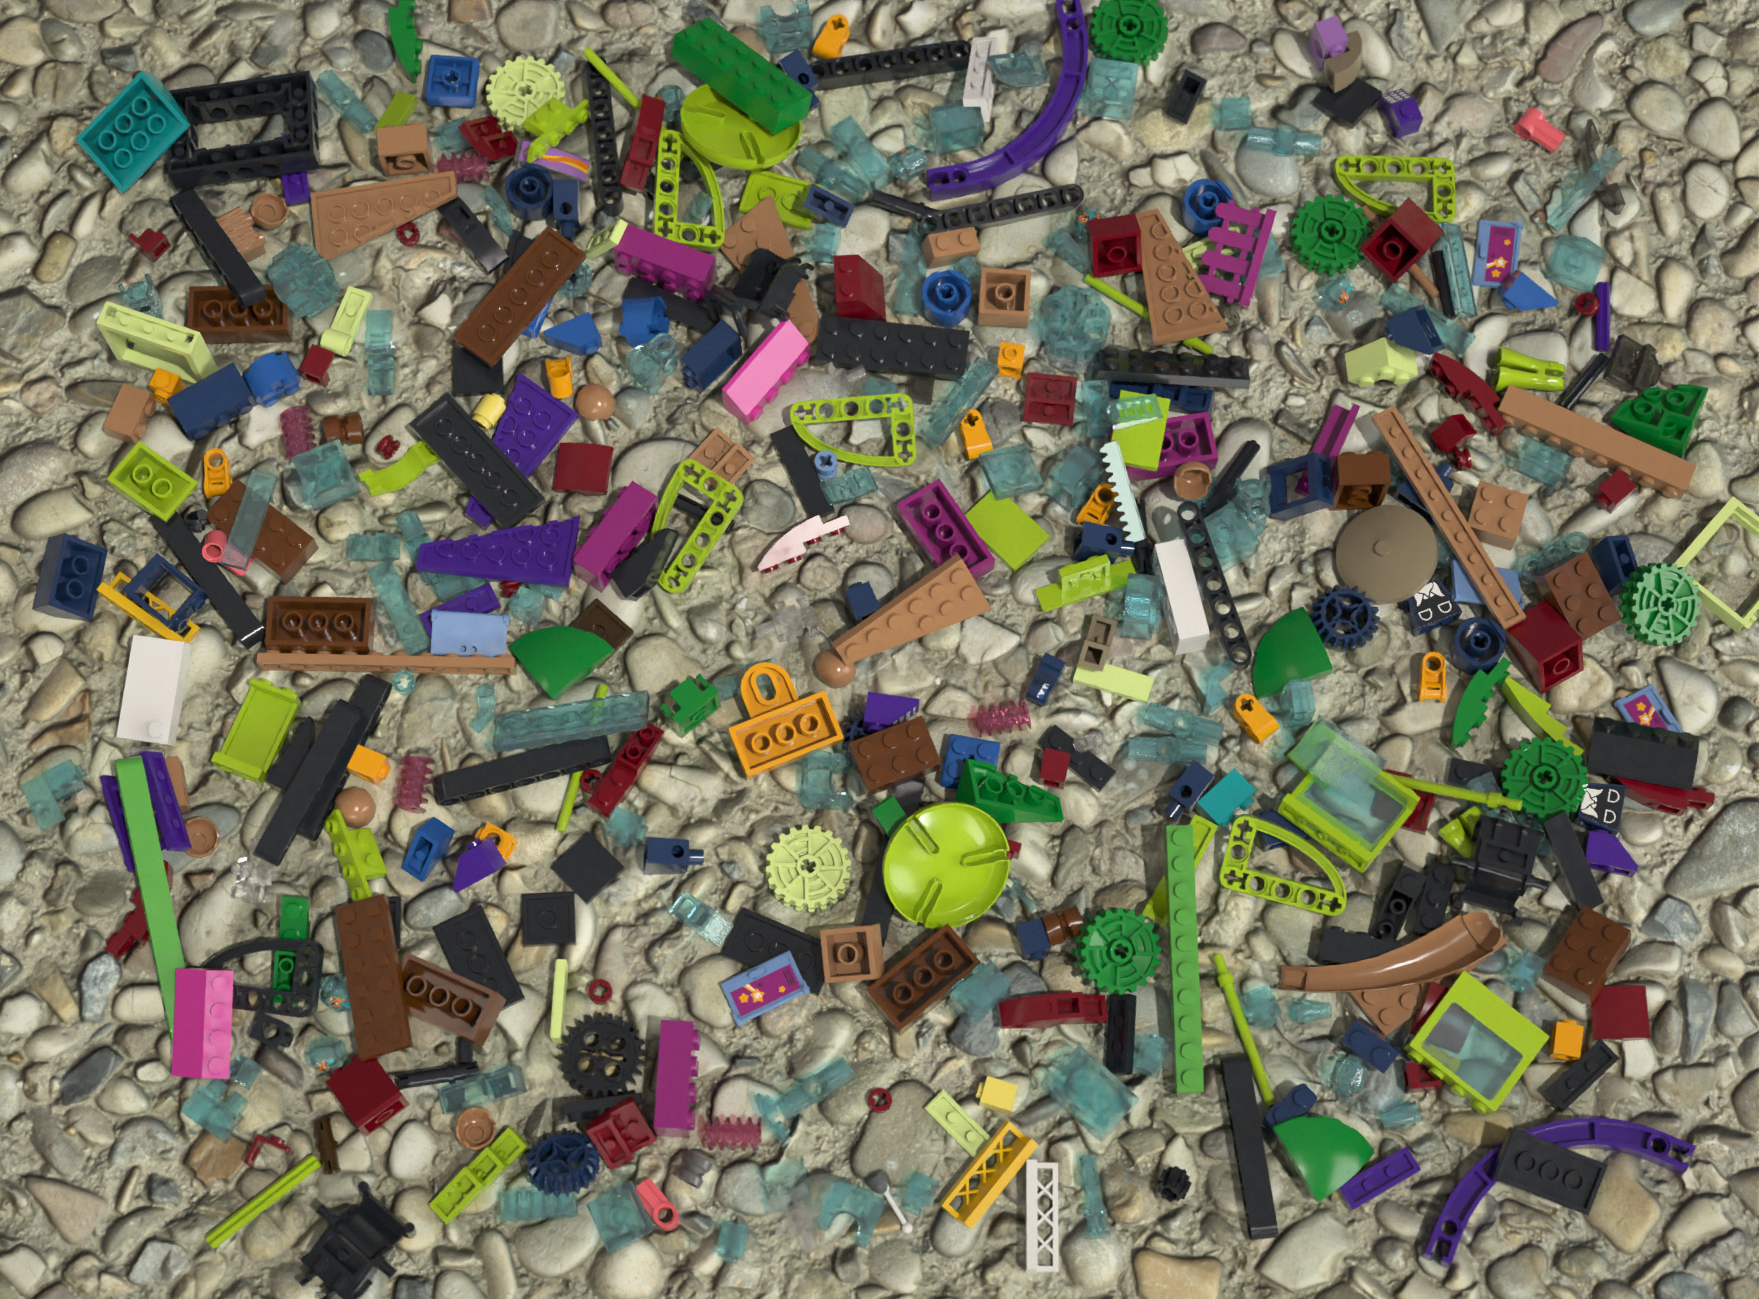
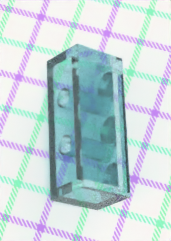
M851 115L831 127L832 143L872 195L875 189L881 190L892 183L891 167Z

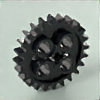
M600 1012L598 1019L594 1021L592 1016L588 1015L587 1024L578 1020L580 1028L577 1030L570 1027L573 1036H564L568 1046H561L560 1050L567 1055L560 1057L559 1060L562 1063H567V1065L561 1068L563 1073H570L566 1078L568 1083L576 1080L573 1086L575 1091L583 1087L582 1094L585 1097L590 1091H592L594 1099L598 1098L599 1093H602L604 1098L609 1096V1092H613L614 1096H618L620 1088L627 1093L628 1088L626 1084L636 1085L637 1083L633 1078L634 1075H643L638 1066H646V1062L640 1059V1057L647 1055L646 1050L639 1049V1047L645 1044L644 1040H635L640 1035L639 1030L630 1032L633 1024L629 1022L624 1026L622 1016L617 1021H614L613 1014L610 1013L606 1020ZM592 1035L600 1038L599 1043L594 1047L586 1045L587 1038ZM616 1040L626 1042L625 1048L621 1051H614L612 1044ZM583 1050L596 1055H602L603 1051H606L609 1057H624L626 1061L620 1062L616 1059L605 1057L603 1062H600L598 1056L581 1055L580 1051ZM586 1061L594 1063V1068L589 1073H584L580 1070L581 1065ZM618 1066L621 1068L620 1074L616 1077L607 1076L608 1068Z

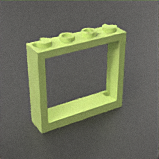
M106 301L96 324L116 359L153 372L157 368L179 375L183 382L192 385L217 371L218 367L200 332ZM189 336L194 337L192 342H186ZM128 342L135 344L133 349L127 348Z
M1733 496L1674 564H1677V568H1686L1729 517L1759 539V516ZM1693 580V585H1698L1700 589L1697 592V597H1701L1702 602L1700 604L1736 633L1743 627L1748 630L1756 621L1757 617L1754 614L1759 609V597L1741 617L1697 581Z

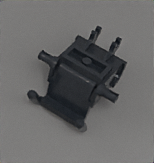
M766 248L755 249L748 258L749 262L734 288L713 283L711 290L704 294V302L711 319L719 322L721 318L717 303L732 312L738 333L745 339L749 337V331L742 315V305L769 318L774 317L784 322L788 321L784 315L790 318L787 309L796 295L793 291L800 278L809 279V276L805 274L806 269L813 271V265L804 263L797 266L793 263L801 264L802 260L796 256L784 259Z
M1502 805L1497 819L1482 814L1477 818L1471 841H1474L1471 856L1466 858L1453 854L1451 865L1466 868L1467 874L1463 892L1456 893L1452 898V902L1456 910H1462L1463 903L1509 915L1513 925L1521 927L1523 919L1519 909L1514 906L1519 896H1524L1527 888L1533 887L1547 892L1550 883L1549 880L1540 879L1532 875L1539 844L1544 837V832L1530 828V822L1533 818V813L1530 812L1527 813L1523 826L1504 821V815L1508 806Z
M361 1181L358 1184V1189L364 1201L362 1205L352 1210L348 1208L338 1215L336 1213L333 1214L324 1204H321L315 1211L316 1214L327 1222L326 1225L328 1227L311 1251L301 1258L300 1261L310 1270L306 1272V1277L299 1284L305 1287L315 1276H318L330 1287L326 1290V1295L321 1299H331L335 1294H338L342 1299H360L373 1284L371 1279L378 1269L388 1279L392 1278L397 1269L391 1266L386 1261V1258L393 1250V1247L401 1242L404 1237L411 1239L417 1234L414 1224L411 1222L405 1224L373 1196L369 1184L365 1181Z

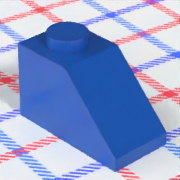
M1518 270L1514 271L1497 293L1503 298L1500 302L1510 310L1515 308L1525 311L1555 307L1559 304L1554 297Z
M589 312L543 331L547 345L579 356L593 354L600 347H603L601 336Z
M433 817L417 830L401 868L423 882L447 851L455 830Z

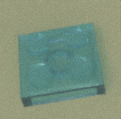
M1026 443L979 454V463L996 501L1042 490L1044 486Z

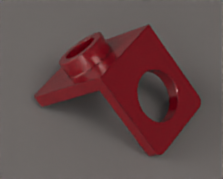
M257 1134L244 1163L252 1168L264 1144L293 1156L294 1151L284 1146L285 1141L274 1135H270L268 1139Z

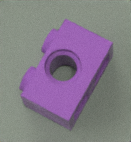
M1337 15L1314 23L1308 47L1319 70L1324 69L1325 59L1345 53L1349 39Z

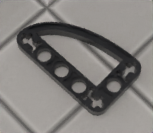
M308 939L256 941L228 949L212 958L202 967L220 969L237 958L261 951L297 950L292 991L233 983L236 997L232 1002V1008L305 1018L314 1015L318 1008L324 948L318 941ZM311 948V950L315 951V956L310 957V955L306 954V949ZM303 964H314V968L303 967ZM306 971L310 972L313 976V982L309 987L305 986L301 980L302 974ZM253 991L260 995V1003L257 1006H253L249 1002V995ZM278 994L282 995L285 999V1005L281 1010L277 1009L273 1003L275 996ZM304 1000L306 1004H309V1009L304 1011L302 1007H292L293 1002H303Z

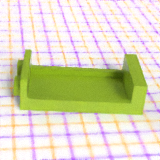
M250 678V690L220 753L215 751L211 761L218 769L263 786L300 708L301 701L296 695L297 692L288 687L279 689L274 687V684L267 679L259 678V680Z

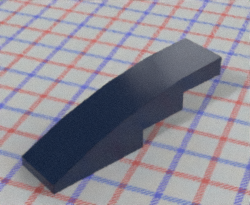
M1111 380L1108 393L1109 398L1119 400L1121 390L1171 399L1169 411L1184 414L1208 412L1209 416H1211L1215 397L1214 390L1189 388L1188 385Z

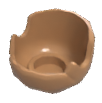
M262 193L254 198L250 212L252 219L257 225L263 229H275L282 226L286 221L289 209L284 198L278 197L273 193Z
M600 384L585 385L576 395L575 407L579 415L589 421L607 420L615 411L616 400L612 392Z
M1198 461L1184 462L1176 469L1173 476L1174 490L1178 497L1185 500H1197L1206 496L1209 484L1212 483V474L1209 467Z
M835 648L826 649L818 656L815 662L817 676L830 688L846 687L855 677V663L846 665Z
M353 786L344 789L336 797L334 810L340 809L346 827L359 829L367 826L374 819L376 804L372 796L365 789Z
M201 816L186 821L185 827L192 848L185 851V853L195 858L211 855L217 848L220 840L217 825L209 818Z
M474 1106L465 1109L458 1116L455 1124V1134L464 1148L478 1151L488 1147L494 1140L496 1124L487 1109Z

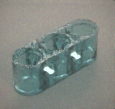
M1572 532L1528 557L1519 571L1520 580L1526 585H1536L1532 577L1535 574H1531L1527 569L1528 567L1535 568L1539 573L1556 563L1551 561L1548 555H1554L1561 560L1573 552L1586 551L1589 545L1587 536L1581 532ZM1569 543L1577 544L1580 550L1572 549Z
M537 1189L509 1191L498 1194L500 1222H521L578 1216L577 1193L571 1192L569 1197L565 1194H560L558 1198H556L554 1193L546 1196L544 1190L538 1191Z

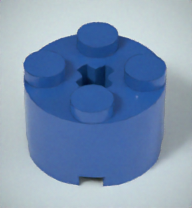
M1199 179L1193 182L1187 188L1181 210L1182 219L1187 228L1199 237H1207L1212 227L1222 228L1224 219L1216 216L1215 208L1220 203L1229 204V200H1233L1230 189L1218 180Z
M946 270L944 272H934L927 277L922 286L921 300L922 312L925 317L933 324L948 329L955 327L967 317L971 307V288L964 275L955 270Z
M638 297L622 301L623 322L619 324V332L622 337H626L630 347L663 346L662 343L667 341L669 317H664L663 309H667L662 297Z
M280 351L282 355L276 356L275 352L260 357L249 365L251 370L248 373L245 370L242 373V377L257 403L264 404L266 408L275 405L278 402V398L284 394L290 396L300 390L298 384L301 381V377L285 351Z

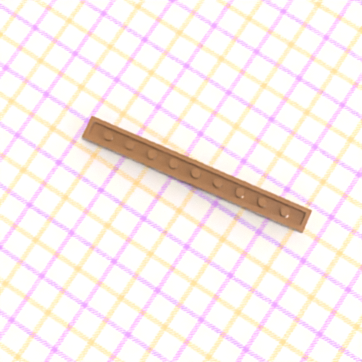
M1393 405L1372 416L1371 421L1496 622L1504 631L1525 620V613L1396 407Z
M266 650L265 653H257L258 666L261 670L517 675L515 658H511L510 655L499 654L496 657H486L483 654H471L470 657H460V655L455 653H447L444 656H434L431 653L409 656V654L403 652H396L393 655H383L380 652L357 655L356 652L345 651L342 654H332L329 651H317L316 654H306V652L300 650H293L291 653H281L277 650Z

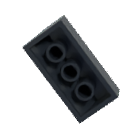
M1595 716L1588 744L1587 771L1691 791L1699 752V736L1688 732H1675L1662 727L1654 728L1640 725L1636 722L1628 723L1609 717Z

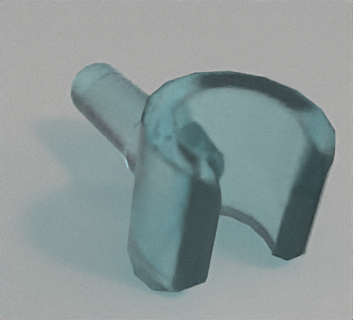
M1013 877V882L1018 887L1011 889L1006 884L1007 893L1013 897L1018 896L1033 911L1037 906L1022 890L1021 881Z

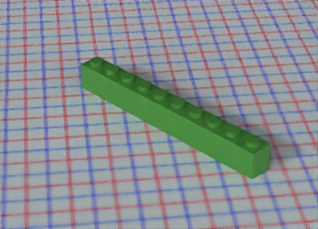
M1167 825L1163 833L1174 1094H1201L1204 1092L1193 825Z

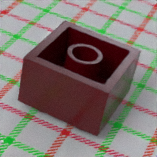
M1135 213L1086 221L1088 262L1094 278L1142 271L1141 229Z

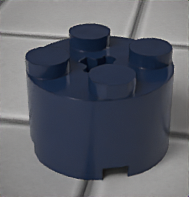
M527 163L508 174L505 181V191L511 212L524 220H545L553 211V178L549 171L539 164Z
M1471 617L1459 625L1450 642L1449 651L1451 659L1460 670L1469 676H1474L1479 669L1487 673L1497 665L1503 655L1506 636L1503 629L1495 621Z

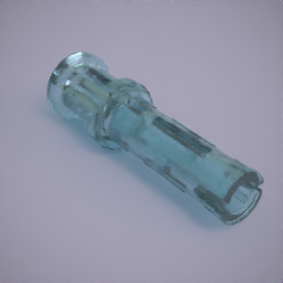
M1096 1155L1079 1157L1086 1200L1083 1215L1087 1218V1239H1102L1111 1236L1106 1225L1105 1214L1108 1213L1107 1208H1105V1205H1102Z

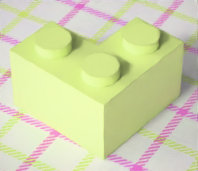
M1386 337L1345 353L1348 381L1363 388L1374 385V382L1381 379L1389 380L1396 385L1408 383L1409 379L1418 376L1415 350L1400 346L1394 340L1390 341Z

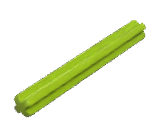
M313 1154L309 1155L205 1236L208 1244L212 1248L219 1246L321 1166L317 1157Z

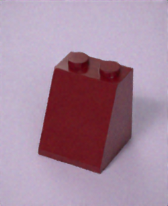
M1408 197L1368 238L1359 250L1395 283L1428 251L1444 230Z
M859 254L833 256L836 316L886 322L883 275Z
M1546 600L1531 606L1525 611V620L1504 630L1506 644L1540 694L1584 670L1582 638Z
M357 1053L351 1059L352 1063L345 1068L339 1067L329 1075L330 1079L326 1083L357 1128L367 1137L410 1104L377 1058L362 1061Z

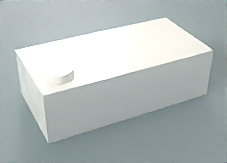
M1185 538L1155 544L1151 565L1175 656L1204 650L1207 641L1210 640V632Z
M133 635L117 738L175 746L191 644Z

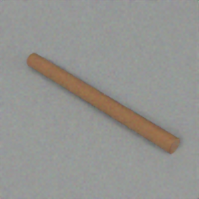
M1365 205L1362 207L1364 210L1362 215L1369 218V224L1376 231L1382 223L1369 207ZM1416 263L1408 269L1432 299L1440 294Z

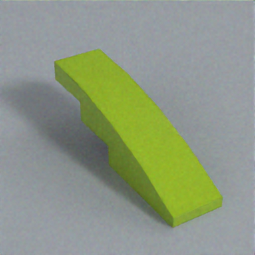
M1507 676L1500 689L1528 727L1542 741H1544L1545 737H1551V741L1554 743L1562 740L1564 741V747L1572 746L1575 749L1573 753L1575 756L1582 755L1584 752L1582 748L1563 737L1568 727L1546 714L1551 705Z
M508 1127L491 1146L486 1147L469 1166L464 1167L429 1206L446 1225L449 1224L493 1184L530 1145L513 1127Z

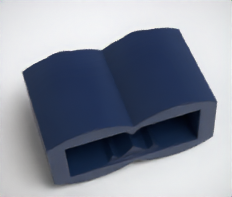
M1305 1083L1299 1084L1288 1093L1284 1101L1275 1104L1268 1111L1262 1125L1274 1138H1277L1272 1126L1292 1117L1307 1115L1318 1097Z

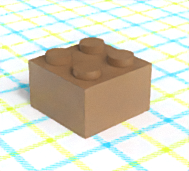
M410 123L407 126L397 127L388 125L376 129L378 155L385 177L434 172L432 144L426 124Z
M982 268L978 325L1027 328L1031 270Z
M1479 481L1466 519L1479 542L1511 551L1517 540L1529 495Z
M880 923L831 927L820 930L825 983L878 979L885 974Z

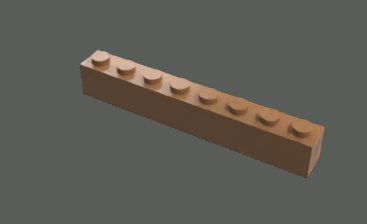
M1510 384L1497 410L1507 423L1505 427L1516 428L1528 437H1537L1551 447H1560L1574 457H1583L1592 461L1597 467H1606L1615 472L1620 469L1628 478L1638 481L1641 486L1659 490L1668 498L1681 499L1697 466Z

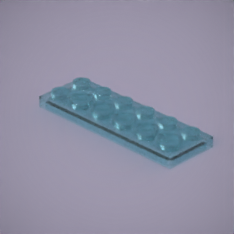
M648 690L497 715L492 743L494 752H511L515 749L536 748L540 745L560 744L570 740H585L594 736L613 735L618 732L638 731L647 728L650 704Z

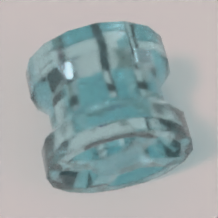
M974 255L962 258L953 268V270L966 277L969 285L981 278L982 267L976 264L977 259Z

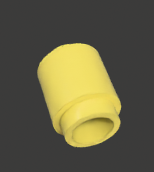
M495 393L491 395L485 394L472 413V419L483 431L487 432L490 428H493L506 410L504 399Z

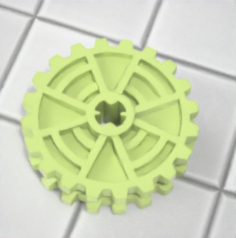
M519 56L516 57L514 62L510 60L505 61L506 66H498L496 68L497 74L490 75L489 81L491 84L486 86L488 108L495 120H499L498 125L501 129L507 127L508 131L513 133L515 131L519 132V136H525L526 133L536 136L523 127L524 120L552 97L566 105L564 82H561V74L559 72L554 73L555 67L552 64L545 65V60L541 58L538 61H534L533 56H528L527 60H523Z
M802 825V829L798 831L793 827L790 829L789 835L782 833L779 836V843L773 842L771 845L772 854H767L766 858L768 865L766 866V878H769L768 886L770 890H774V897L777 900L783 899L785 907L789 908L793 905L796 907V912H801L804 908L808 909L809 913H814L815 908L818 907L823 911L827 909L829 902L833 905L838 902V894L844 895L846 892L845 884H849L851 860H847L849 852L847 848H842V840L840 838L834 839L832 831L827 830L824 833L821 831V826L809 829L808 825ZM808 865L810 868H813V872L808 873L807 870H804V866Z

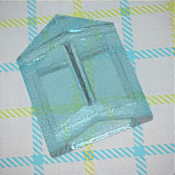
M737 673L713 680L714 687L719 691L720 702L741 696V681Z
M238 1055L230 1069L228 1080L250 1090L262 1066L248 1057Z

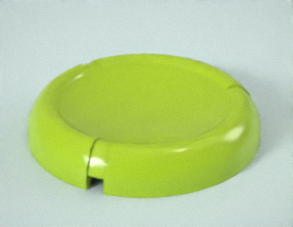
M704 84L690 92L684 99L683 108L681 107L680 112L681 128L689 144L709 161L738 170L765 169L782 162L795 150L802 131L801 121L774 135L708 84Z
M956 801L938 802L925 806L905 819L894 831L887 844L882 863V876L886 892L895 908L906 919L915 924L920 922L924 927L941 929L947 923L951 928L965 925L984 914L995 903L1004 889L1010 869V859L1006 857L1009 845L998 823L986 812L975 806Z

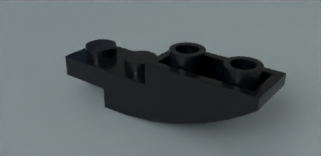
M459 196L436 208L490 274L509 260V257Z

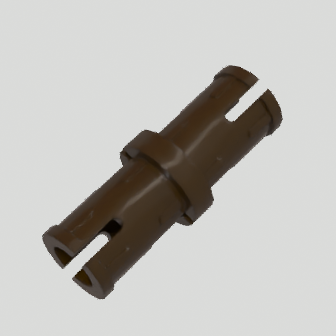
M322 1118V1122L319 1119L314 1121L318 1139L316 1147L317 1151L321 1154L324 1175L333 1174V1171L335 1173L341 1171L336 1151L338 1143L334 1141L331 1118Z

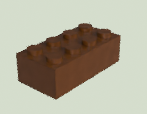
M263 284L267 299L243 309L226 285L189 286L187 328L200 332L206 344L292 342L294 295L289 284Z
M238 479L207 512L205 518L206 521L210 522V528L224 532L230 543L253 558L255 563L285 586L319 549L311 535Z
M269 596L265 646L268 650H277L281 653H291L293 650H300L306 652V654H316L317 651L342 654L345 651L356 652L357 655H368L369 652H373L376 607L372 598Z
M947 923L866 989V997L895 1032L901 1036L981 970L982 963Z
M406 952L400 964V972L408 1015L483 1048L506 999L494 990Z

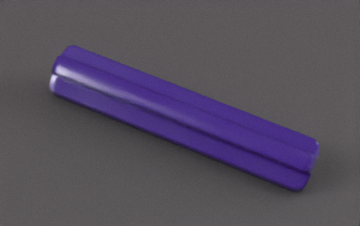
M1597 282L1595 297L1599 299L1600 307L1599 311L1597 310V314H1595V349L1598 352H1607L1610 348V284L1608 282Z

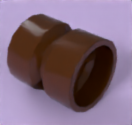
M359 411L345 413L342 418L339 415L325 416L323 418L329 449L343 447L345 442H348L350 445L365 443L363 423Z
M1076 904L1061 908L1060 913L1050 911L1040 914L1051 947L1064 943L1065 938L1072 941L1074 936H1079L1081 933L1078 927L1080 924H1083Z

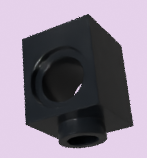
M260 1012L249 1037L253 1042L282 1054L284 1049H288L293 1041L294 1034L292 1032L294 1029L289 1024ZM278 1028L280 1030L279 1036L274 1040H269V1031Z

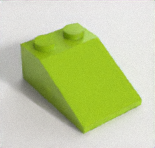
M141 441L137 442L107 478L113 490L136 506L165 522L171 518L199 484Z

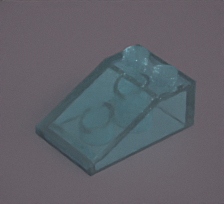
M1318 715L1289 756V758L1355 803H1358L1387 762L1379 754L1324 715Z

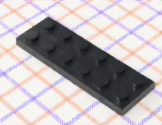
M821 315L815 363L964 380L970 331Z
M1113 347L1099 349L1098 353L1099 380L1249 389L1250 385L1248 359L1237 355L1218 357L1215 354H1206L1200 356L1189 352L1169 354L1166 351L1144 352L1140 349L1123 351Z
M449 393L445 394L409 423L410 428L503 529L517 526L546 502L545 497Z

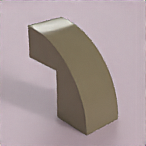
M1358 31L1346 34L1349 40L1345 53L1324 60V79L1334 93L1350 85L1360 73L1362 66V39Z
M1093 614L1078 665L1103 671L1119 622L1118 620Z

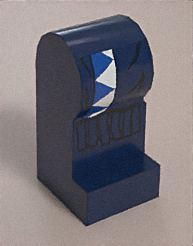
M1045 652L1025 698L1045 706L1065 670L1066 662Z

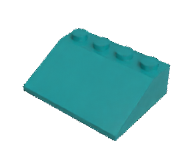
M141 71L75 139L122 193H125L191 125L171 93L153 73Z

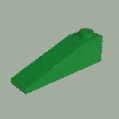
M972 759L965 761L956 794L957 802L970 804L983 810L997 823L1062 822L1064 820L1059 797L1035 785L1029 787L1017 781L1018 777L1011 773L1009 776L998 772L997 766L991 763Z

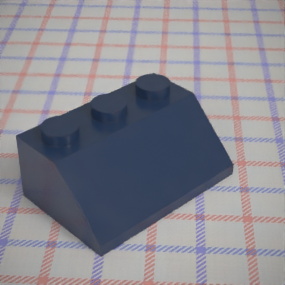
M1424 304L1412 307L1385 321L1387 325L1384 327L1386 335L1390 341L1394 340L1400 346L1427 355H1432L1446 349Z
M234 362L167 398L169 405L191 442L195 439L204 438L211 430L217 427L227 425L231 419L238 415L249 413L257 405Z
M66 533L49 537L32 609L57 618L92 621L99 593L96 589L101 584L108 549Z

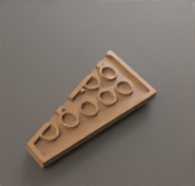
M454 171L310 193L318 265L320 266L457 198L456 173Z
M771 194L725 231L724 242L720 249L741 274L749 262L748 258L751 253L757 248H766L784 259L795 256ZM800 278L793 291L796 295L787 309L790 318H787L807 340L809 347H811L818 341L821 320L805 280Z
M1159 209L1136 213L1135 215L1141 229L1142 269L1155 346L1229 330Z
M956 554L832 642V645L844 663L848 665L992 609L963 559Z
M1500 935L1499 942L1493 949V954L1507 943L1502 935ZM1490 956L1468 967L1465 971L1467 973L1471 972ZM1460 972L1433 981L1450 988L1453 985L1452 980ZM1430 982L1389 990L1352 992L1348 994L1381 1033L1388 1036L1416 1014V1010L1422 1005L1428 983Z

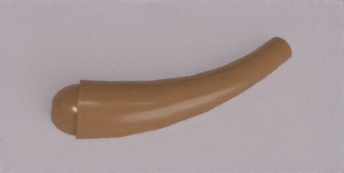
M1472 912L1464 916L1460 914L1418 940L1378 957L1349 964L1321 967L1282 966L1281 984L1278 986V990L1310 993H1352L1389 990L1427 983L1463 971L1492 955L1493 949L1499 942L1501 929H1498L1491 922L1487 913Z

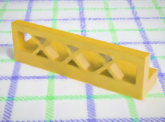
M119 572L109 585L102 582L96 589L105 600L161 639L189 644L200 631V627L189 620L187 626L191 630L183 638L128 600L126 595L118 593L115 589L122 581L127 584L132 581L122 572ZM149 591L143 596L149 599V605L157 612L167 611L169 613V620L177 613L176 610Z
M1005 1120L939 1202V1205L959 1224L972 1229L1038 1147V1144L1032 1138L1023 1135L1013 1124ZM1009 1130L1016 1139L1010 1146L1003 1147L1002 1138ZM990 1153H997L996 1164L993 1167L986 1168L987 1156ZM973 1174H980V1184L976 1188L969 1189V1179ZM956 1195H963V1205L956 1212L949 1204Z

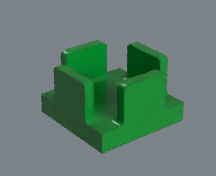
M701 674L696 676V682L703 691L690 678H687L670 692L671 698L676 702L673 705L675 714L665 703L660 705L661 713L671 723L681 739L721 707L719 691L713 685H710Z

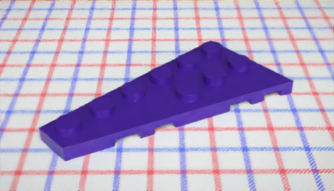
M519 372L516 386L510 395L509 404L501 418L493 442L522 474L529 479L576 422L579 414ZM471 495L465 515L486 530L495 519Z
M580 516L571 517L572 520L561 522L552 520L548 521V524L532 526L530 524L492 531V534L468 535V538L460 540L445 539L420 544L416 569L421 572L569 587L574 559L573 554L576 550L581 518Z

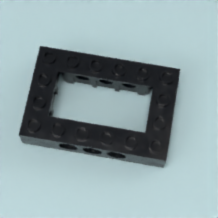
M310 70L168 90L191 125L167 149L168 175L176 189L321 169L317 87ZM286 111L290 112L288 129L291 133V144L283 137H276L270 141H250L248 144L234 146L226 144L225 147L207 149L205 147L199 149L198 124Z

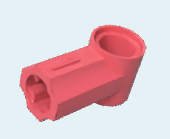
M1529 107L1514 125V131L1517 135L1525 140L1533 139L1551 153H1554L1566 137V134L1546 121L1542 112L1533 107Z
M220 530L210 531L206 535L203 544V557L209 562L220 563L238 577L243 576L252 564L253 558L230 543L224 532Z
M650 1178L641 1182L635 1188L632 1195L660 1229L672 1231L679 1225L680 1215L675 1206L669 1202ZM664 1211L673 1212V1219L668 1223L660 1221V1215Z

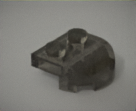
M1625 334L1619 335L1603 379L1628 393L1640 392L1655 386L1662 374V364H1658L1655 356L1657 350L1649 343L1641 345Z

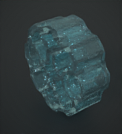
M295 242L272 257L273 262L268 267V276L274 285V292L281 302L287 304L293 313L301 317L307 315L314 318L336 303V296L340 294V286L335 278L334 269L328 260L323 258L314 247L308 244L299 245Z
M1075 285L1063 286L1059 292L1048 295L1042 303L1041 316L1038 322L1039 338L1048 346L1049 352L1058 358L1065 357L1073 361L1087 360L1089 355L1099 352V349H1103L1107 343L1112 319L1110 308L1101 300V295L1091 288L1082 289ZM1055 307L1060 311L1057 313L1050 312L1048 309ZM1098 334L1101 338L1093 339L1089 335ZM1075 335H1076V337H1075V339H1074V342H1075L1076 346L1073 345V338H1074Z

